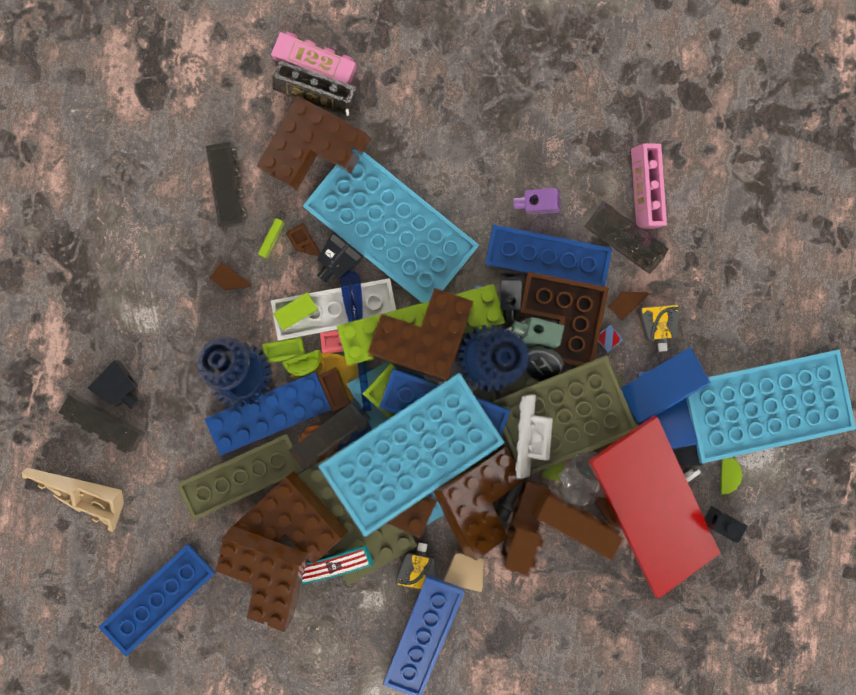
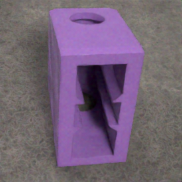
M558 188L525 190V196L514 197V209L525 208L528 214L561 213L560 192ZM534 199H539L536 205H532Z

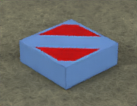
M610 324L600 332L598 343L608 353L622 342L623 339Z

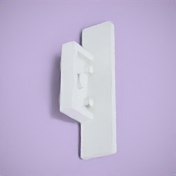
M533 394L522 396L520 402L521 416L518 424L519 441L517 443L518 459L515 466L516 478L519 479L530 476L531 458L550 459L553 418L534 415L536 395Z

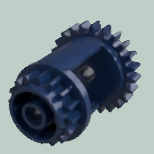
M494 324L490 325L489 330L486 325H482V331L478 327L474 328L475 335L468 332L469 340L463 338L462 342L465 346L458 347L463 351L462 354L456 355V357L462 358V361L457 363V365L464 367L460 373L467 374L464 378L465 381L472 379L471 386H475L478 383V390H482L484 385L486 391H490L492 386L495 391H499V385L502 388H507L506 384L514 383L513 381L517 380L527 368L529 354L525 342L520 336L510 330H503V326H499L497 330H495Z
M219 337L212 339L199 351L197 359L198 374L208 387L214 389L211 393L217 396L216 399L220 402L223 401V404L226 406L231 404V407L236 408L238 404L239 407L244 408L245 402L247 405L252 406V400L259 402V395L265 397L263 390H270L266 383L273 381L268 377V375L273 374L272 370L267 369L272 366L267 361L268 356L262 355L263 351L260 348L257 349L253 344L249 348V344L246 342L242 345L233 338Z

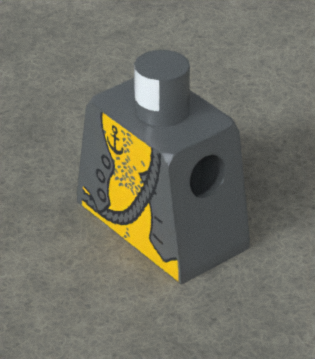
M680 305L639 308L638 313L645 340H655L656 352L668 351L667 339L677 338Z
M417 541L418 547H416L415 552L409 551L405 554L396 578V585L421 589L426 575L434 577L435 556L427 554L429 543Z

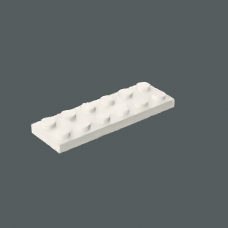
M391 279L309 293L318 308L316 312L285 331L282 330L275 317L274 322L278 340L337 330V325L394 311L396 306ZM302 295L271 300L273 313Z

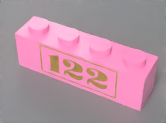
M280 32L271 53L274 60L345 89L349 88L357 68L353 58L347 55L340 57L335 55V51L327 47L321 49L316 47L317 44L310 40L303 42L297 39L298 36L295 34Z
M641 144L631 148L636 229H655L667 225L661 144Z

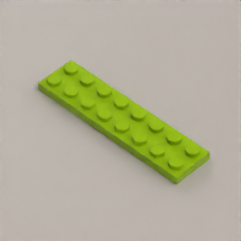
M494 284L455 294L474 301L463 335L468 332H474L476 327L482 330V325H486L489 328L492 324L495 326L505 324L502 310L499 308L500 303ZM430 301L383 314L421 327ZM381 314L337 325L347 366L376 359L368 356V351Z

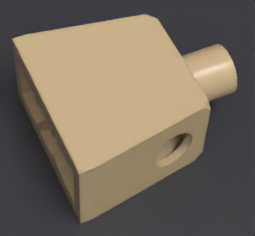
M456 550L444 576V581L462 588L482 592L484 556L474 560L465 556L463 551Z

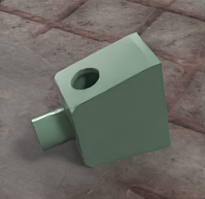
M530 318L525 323L515 320L511 328V332L520 335L527 347L544 346V349L548 350L549 348L555 349L560 346L564 330L563 325L537 318Z

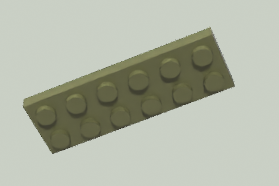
M287 433L178 483L177 487L194 521L282 481L293 471L296 474L302 472L304 467Z

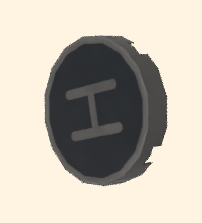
M536 346L528 350L529 360L525 371L529 376L538 381H543L562 373L564 361L555 350L551 348L549 350L544 349V346Z

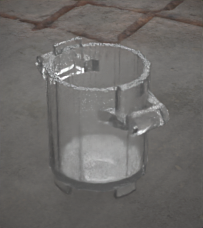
M593 451L579 452L574 456L568 468L558 475L561 479L558 487V496L565 500L564 503H571L582 510H586L594 504L602 488L588 460L598 453Z

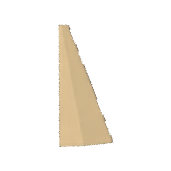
M27 467L22 472L24 479L29 478L38 482L40 489L46 487L54 492L53 496L78 512L83 511L93 516L92 520L96 523L100 520L108 525L107 530L111 532L115 530L124 504L122 490Z

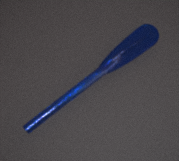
M347 271L340 278V284L348 321L353 322L363 319L361 280L356 272ZM364 361L357 363L363 411L368 412L372 411L371 401L363 395V392L369 387Z

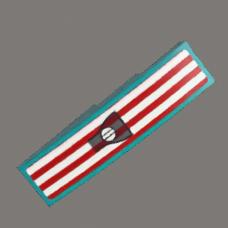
M367 545L339 550L334 554L322 556L314 564L306 561L302 585L372 566L374 562Z

